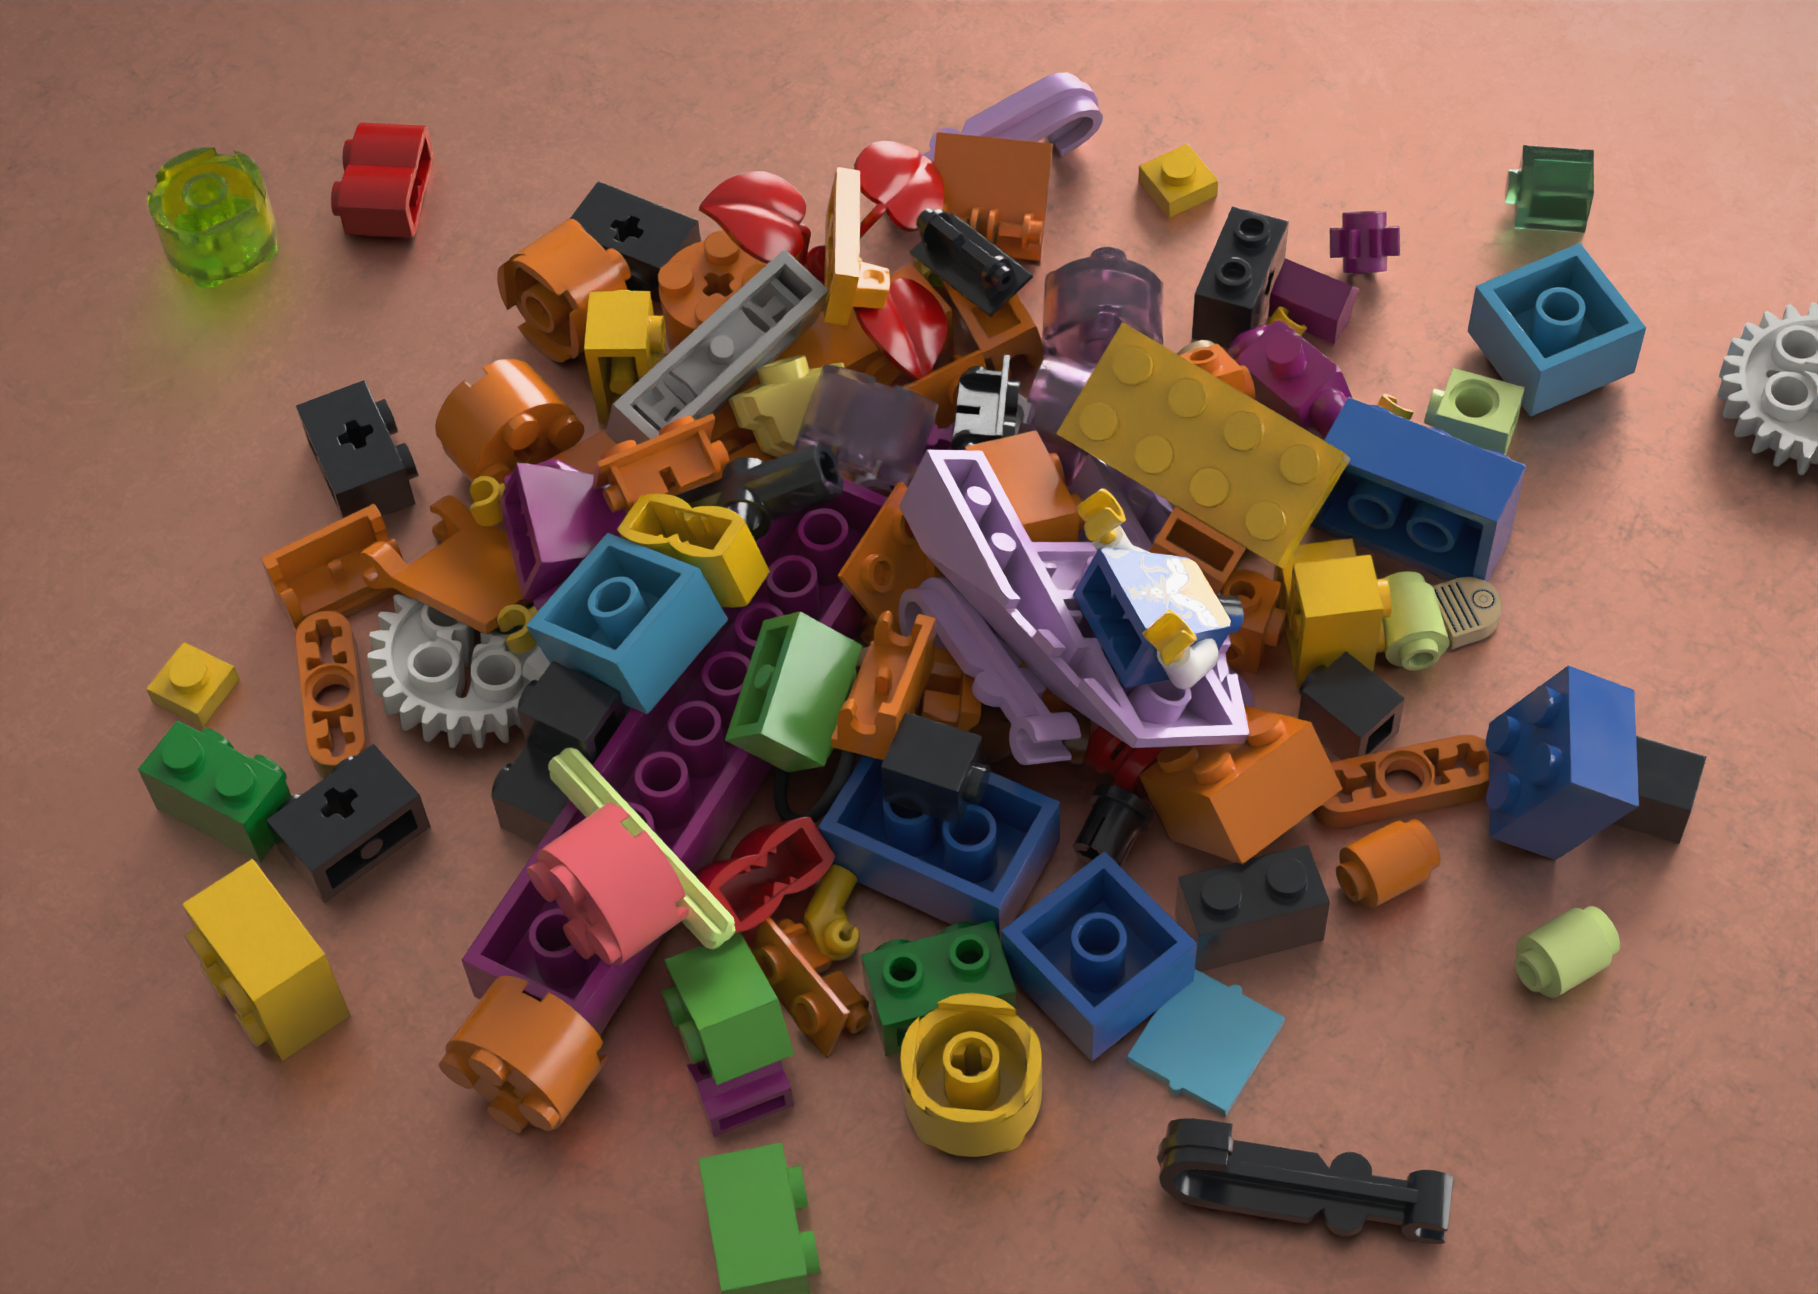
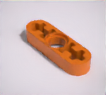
M320 611L311 614L299 624L295 633L307 749L316 771L323 778L329 776L336 765L350 756H357L370 747L357 642L349 621L343 615L333 611ZM324 637H334L331 642V649L335 663H324L319 649ZM340 684L350 689L347 698L338 705L327 707L315 702L318 693L329 685ZM341 727L347 745L344 746V755L332 757L331 752L334 750V740L330 728Z
M1463 734L1330 762L1343 788L1341 791L1345 795H1351V800L1349 803L1341 804L1339 798L1334 795L1312 813L1322 824L1331 828L1344 829L1479 800L1487 795L1489 787V750L1486 747V740L1475 735ZM1465 760L1470 768H1478L1477 775L1468 777L1463 768H1455L1456 761ZM1394 770H1408L1419 777L1422 786L1413 793H1399L1388 786L1385 777ZM1442 775L1440 785H1436L1434 783L1435 776ZM1366 778L1373 779L1372 791L1375 799L1371 798V786L1365 788Z

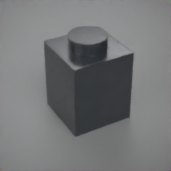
M1347 651L1328 668L1323 664L1316 667L1300 686L1299 695L1301 700L1298 719L1311 722L1321 744L1341 760L1376 753L1399 732L1405 698Z
M906 712L881 765L884 801L959 825L969 802L979 804L988 785L991 767L983 764L982 736Z
M1636 736L1639 807L1612 824L1680 844L1693 807L1707 756Z

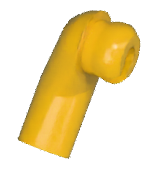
M832 864L818 884L804 912L803 922L820 952L828 955L833 960H844L852 955L860 942V931L856 925L852 926L843 909L857 882V877L849 870Z

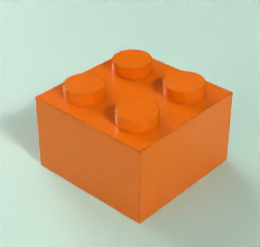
M1244 705L1250 733L1245 743L1169 746L1164 748L1158 754L1157 762L1138 776L1170 840L1239 864H1244L1341 791L1343 788L1311 722Z

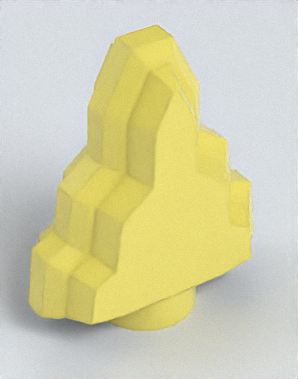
M798 355L756 368L760 384L728 399L739 428L753 431L762 453L778 458L817 443L820 446L827 444L835 455L833 442L843 429L840 403L849 395L843 363L809 369L806 356Z

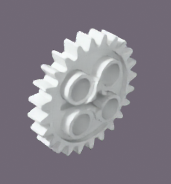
M1811 302L1806 316H1801L1789 304L1785 307L1782 320L1766 311L1763 313L1759 326L1747 322L1741 339L1733 337L1719 373V378L1722 380L1717 394L1718 398L1727 400L1722 414L1723 417L1738 419L1734 435L1736 437H1745L1752 434L1756 436L1751 450L1754 454L1770 447L1776 451L1773 461L1774 466L1779 467L1790 457L1797 460L1798 474L1804 475L1811 463L1818 464V304Z
M396 594L393 597L395 613H379L380 630L370 632L372 652L367 653L375 696L383 697L385 713L392 715L400 712L401 726L405 731L422 722L424 741L427 742L436 737L440 731L448 733L449 746L453 748L460 742L463 734H471L477 748L483 747L486 733L495 732L503 743L509 742V727L516 724L522 729L517 712L518 703L525 687L531 682L522 676L524 662L538 644L528 652L518 654L511 652L505 641L508 636L520 631L524 625L515 626L507 632H502L499 626L487 635L480 632L481 644H477L474 648V628L416 599L412 600L406 596ZM534 602L530 603L525 608L530 609L531 607L535 606ZM471 664L470 689L466 697L460 698L466 685L464 667H469Z

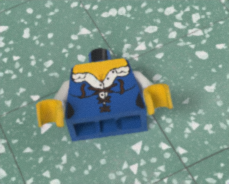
M1102 488L1081 502L1076 508L1078 514L1086 522L1084 525L1085 534L1092 541L1097 552L1073 592V596L1124 687H1136L1170 680L1179 689L1191 688L1216 665L1219 658L1218 651L1227 636L1235 634L1240 630L1244 618L1241 601L1234 595H1215L1198 564L1187 557L1150 553L1131 545L1120 526L1126 520L1122 508L1113 495Z

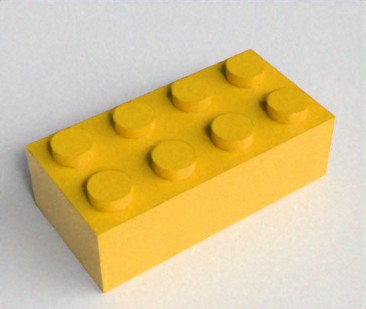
M1123 322L1056 433L1283 569L1351 459L1343 451Z

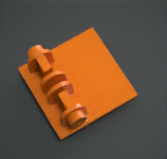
M937 132L934 165L938 169L944 184L945 194L942 209L948 214L953 213L1009 257L1041 261L1053 143Z
M903 482L897 483L837 575L867 612L861 621L862 628L864 629L861 633V638L869 646L872 641L874 642V629L879 616L885 611L892 613L893 622L891 627L894 632L902 636L898 612L899 601L903 592L908 589L919 588L921 583L930 577H945L921 550L899 507L908 489Z

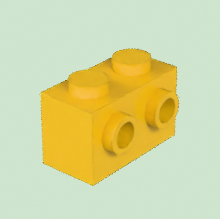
M615 290L589 292L584 352L599 424H608L613 403L669 354L660 353L665 352L664 316H654L650 291Z

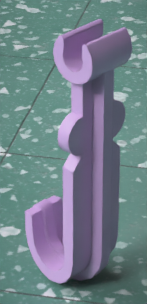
M1055 73L1034 82L967 119L961 133L954 128H943L937 132L1034 142L1048 136V141L1053 143V148L1057 149L1060 155L1063 156L1088 141L1098 131L1103 121V115L1098 108V98L1087 83L1081 82L1077 76L1069 73ZM936 133L930 139L929 146L931 150L922 155L929 158L933 164Z
M930 577L923 581L919 588L908 589L902 593L898 612L902 636H911L910 632L918 614L936 618L935 647L948 649L962 671L975 678L971 691L978 701L985 705L1001 708L1011 723L1009 732L1011 752L1020 764L1031 765L1071 760L1072 756L1061 740L1081 738L1080 727L1076 718L1068 712L1050 713L1041 700L1046 686L1030 669L1019 668L1022 662L1020 657L946 577Z

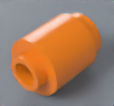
M1416 819L1410 820L1407 823L1396 820L1343 847L1339 853L1340 865L1336 867V876L1343 892L1353 902L1360 900L1365 906L1375 908L1427 881L1430 878L1431 870L1439 867L1441 856L1434 837L1422 822Z

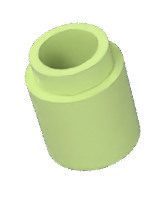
M1404 571L1385 577L1384 579L1387 580L1392 604L1391 617L1382 618L1387 660L1391 664L1404 667L1407 670H1422L1434 665L1449 647L1448 635L1434 588L1426 583L1424 577L1417 572Z
M1588 906L1583 910L1571 908L1518 939L1516 944L1517 956L1514 960L1516 972L1524 985L1531 991L1540 992L1549 998H1556L1609 967L1612 956L1616 955L1620 950L1619 935L1612 921L1600 909L1594 906Z

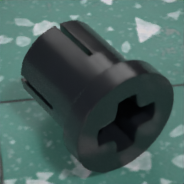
M1100 784L1096 786L1090 798L1093 808L1073 844V849L1087 863H1090L1105 851L1122 868L1140 832L1147 831L1155 818V813L1149 804L1137 795L1114 785Z

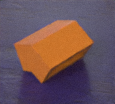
M1175 506L1149 552L1187 557L1198 564L1215 595H1218L1246 547L1178 506Z

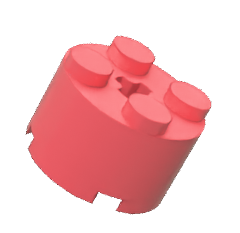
M607 803L539 850L537 853L538 861L527 868V873L542 897L548 902L556 900L568 918L569 922L563 925V931L573 948L586 960L597 954L606 964L619 966L684 920L689 915V909L676 907L675 905L686 895L678 876L656 842L645 830L633 837L620 824L631 815L614 803Z

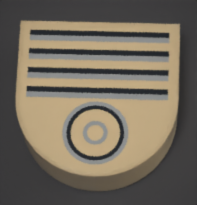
M1460 577L1432 586L1435 590L1451 649L1483 640L1496 630L1502 611V600L1498 591L1490 583L1475 577Z

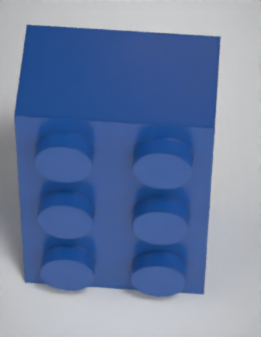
M1348 397L1324 441L1343 451L1351 459L1310 526L1342 539L1352 538L1353 543L1448 581L1460 577H1475L1488 582L1510 539L1527 465L1514 461L1501 452L1485 450L1454 438L1441 429L1428 428L1394 415L1381 406L1368 405Z
M863 755L818 827V830L835 854L832 864L852 872L857 877V882L951 925L961 922H971L976 925L993 920L1001 943V930L1016 919L1060 842V802L990 771L988 785L979 804L969 802L960 824L956 825L884 801L881 765L884 760Z

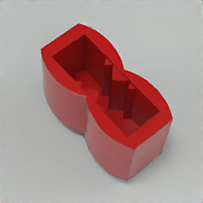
M360 122L355 130L353 139L345 141L342 155L344 174L341 182H334L331 192L332 213L334 216H340L345 234L414 237L420 221L423 195L428 187L434 153L427 126Z
M802 817L758 827L738 843L730 859L712 862L699 869L694 875L734 917L735 933L752 929L769 918L779 906L784 894L802 891L820 880L832 865L835 854L811 817Z

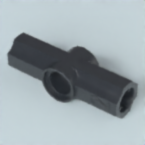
M816 443L768 462L749 457L735 459L727 464L722 472L721 479L678 494L676 497L687 502L691 508L718 506L736 512L745 520L754 540L757 541L766 536L771 529L773 520L842 496L844 481L839 471L838 460L828 445L820 446Z

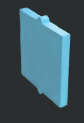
M1195 969L1194 981L1155 1012L1127 1055L1126 1062L1169 1085V1092L1172 1095L1178 1096L1183 1093L1226 1117L1283 1026L1285 1017L1243 995L1242 988L1239 985L1235 984L1228 987Z

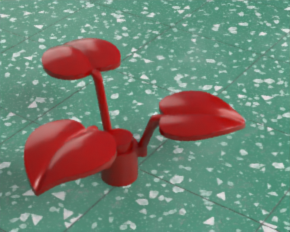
M877 141L864 148L856 158L854 170L860 171V192L867 199L877 204L860 222V239L885 212L900 229L914 232L920 230L916 226V221L922 211L927 208H932L933 210L942 209L945 194L942 177L932 161L922 156L920 151L897 142ZM754 171L742 173L719 184L702 201L699 211L714 220L745 253L760 262L768 264L785 249L824 285L825 245L815 246L808 252L811 231L807 226L800 224L806 214V203L800 192L789 182L767 172ZM900 278L890 284L885 308L854 307L856 318L865 334L899 370L913 381L920 380L931 373L946 340L948 326L944 309L929 290L914 280Z

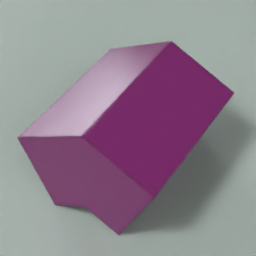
M1285 258L1270 292L1268 317H1271L1278 307H1285L1289 310L1287 317L1298 325L1302 326L1304 324L1307 326L1305 332L1335 344L1351 319L1352 307L1360 289Z
M704 1060L696 1064H687L698 1101L713 1137L794 1106L792 1089L783 1070L781 1060L719 1085H716Z

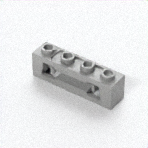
M784 249L613 403L605 433L616 444L634 440L638 445L659 436V431L665 425L678 418L692 416L695 421L712 413L715 416L729 403V398L741 392L758 376L756 368L773 362L817 322L829 290Z

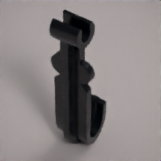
M1195 1118L1170 1121L1167 1125L1166 1137L1162 1139L1159 1145L1157 1160L1161 1167L1159 1174L1161 1187L1169 1195L1182 1202L1200 1207L1309 1224L1324 1213V1221L1327 1227L1334 1234L1340 1236H1352L1359 1233L1363 1229L1366 1220L1401 1225L1402 1234L1414 1241L1427 1244L1445 1243L1446 1232L1449 1227L1454 1177L1444 1172L1418 1170L1410 1173L1407 1176V1180L1372 1175V1167L1368 1160L1355 1152H1344L1337 1155L1329 1168L1318 1153L1234 1140L1231 1138L1233 1124Z

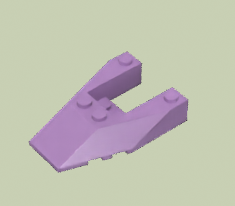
M926 451L899 504L921 550L1054 695L1132 748L1245 743L1250 733L1237 674H1229L1225 654L1231 645L1229 635L1218 651L1219 658L1216 665L1191 688L1179 689L1170 680L1136 687H1124L1073 596V592L1097 552L1092 541L1087 538L1085 531H1079V542H1031L983 451ZM1088 454L1068 490L1069 493H1077L1083 502L1102 488L1109 491L1125 514L1126 520L1120 526L1131 545L1149 552L1173 511L1169 501L1093 455Z

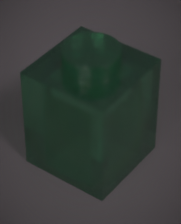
M1523 145L1519 168H1508L1505 186V203L1515 204V228L1585 233L1594 196V150Z

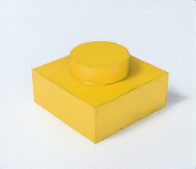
M1188 143L1139 165L1138 181L1168 218L1218 196L1219 180Z
M183 642L146 690L153 703L204 727L240 681L235 666Z

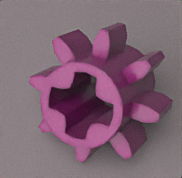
M1387 211L1343 212L1342 228H1330V258L1343 257L1344 273L1388 271L1387 256H1400V226H1387Z

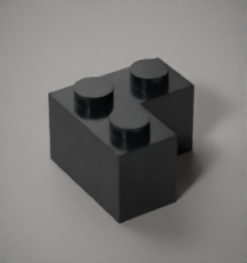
M555 661L551 662L539 680H532L521 694L517 712L526 746L513 764L508 763L499 771L493 783L491 794L500 827L536 845L540 844L569 801V798L550 779L548 764L551 759L560 755L566 748H574L593 765L625 718L620 691Z

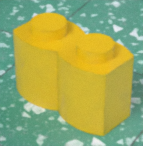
M646 494L638 498L617 528L623 539L700 568L721 607L747 606L770 572L745 520L739 514L727 508L718 506L691 508L687 502L676 496Z

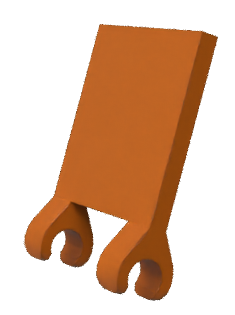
M444 496L430 506V511L442 518L441 521L432 527L434 537L442 541V543L410 565L390 545L382 541L375 542L360 552L361 558L373 565L363 573V580L369 587L374 589L392 587L486 635L498 627L497 618L505 606L518 604L526 607L533 602V600H523L507 533L493 526L477 524L468 508L454 496Z

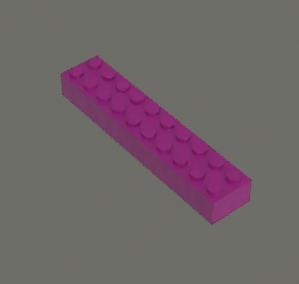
M843 479L842 496L773 520L771 529L766 536L755 541L770 572L749 604L743 607H722L728 618L727 622L648 714L634 708L630 709L592 765L693 874L712 862L773 766L725 741L763 621L802 612L854 640L862 627L861 621L867 612L837 575L888 497ZM569 799L462 958V963L474 997L481 999L495 979L500 976L518 977L529 982L522 993L541 1002L545 995L550 992L577 1011L600 1036L666 933L619 966L606 964L597 954L586 960L573 948L563 931V925L569 922L568 918L556 900L548 902L542 897L527 873V868L538 861L537 853L539 850L586 818Z

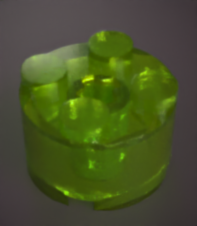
M201 147L181 153L160 168L155 175L157 184L152 194L148 190L147 206L168 261L176 270L193 278V281L198 286L204 288L215 287L226 279L243 275L257 267L260 263L271 260L278 251L277 220L261 170L249 156L233 150L235 157L217 154L215 147Z

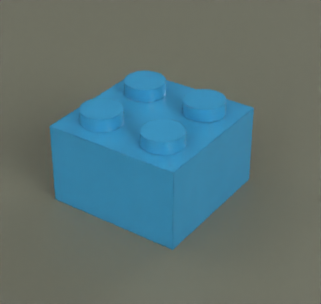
M1578 243L1476 285L1467 332L1505 382L1525 387L1521 404L1528 414L1533 416L1635 373L1647 327L1582 244Z
M607 533L527 623L526 627L550 664L552 661H555L620 691L623 704L648 714L727 622L728 618L700 568Z

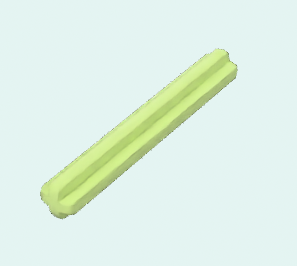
M566 748L560 755L551 759L548 764L550 779L586 818L605 804L614 803L631 815L620 824L633 837L645 830L656 842L678 876L686 897L675 904L676 907L689 909V915L682 922L706 948L716 949L734 935L736 931L734 917L577 749Z

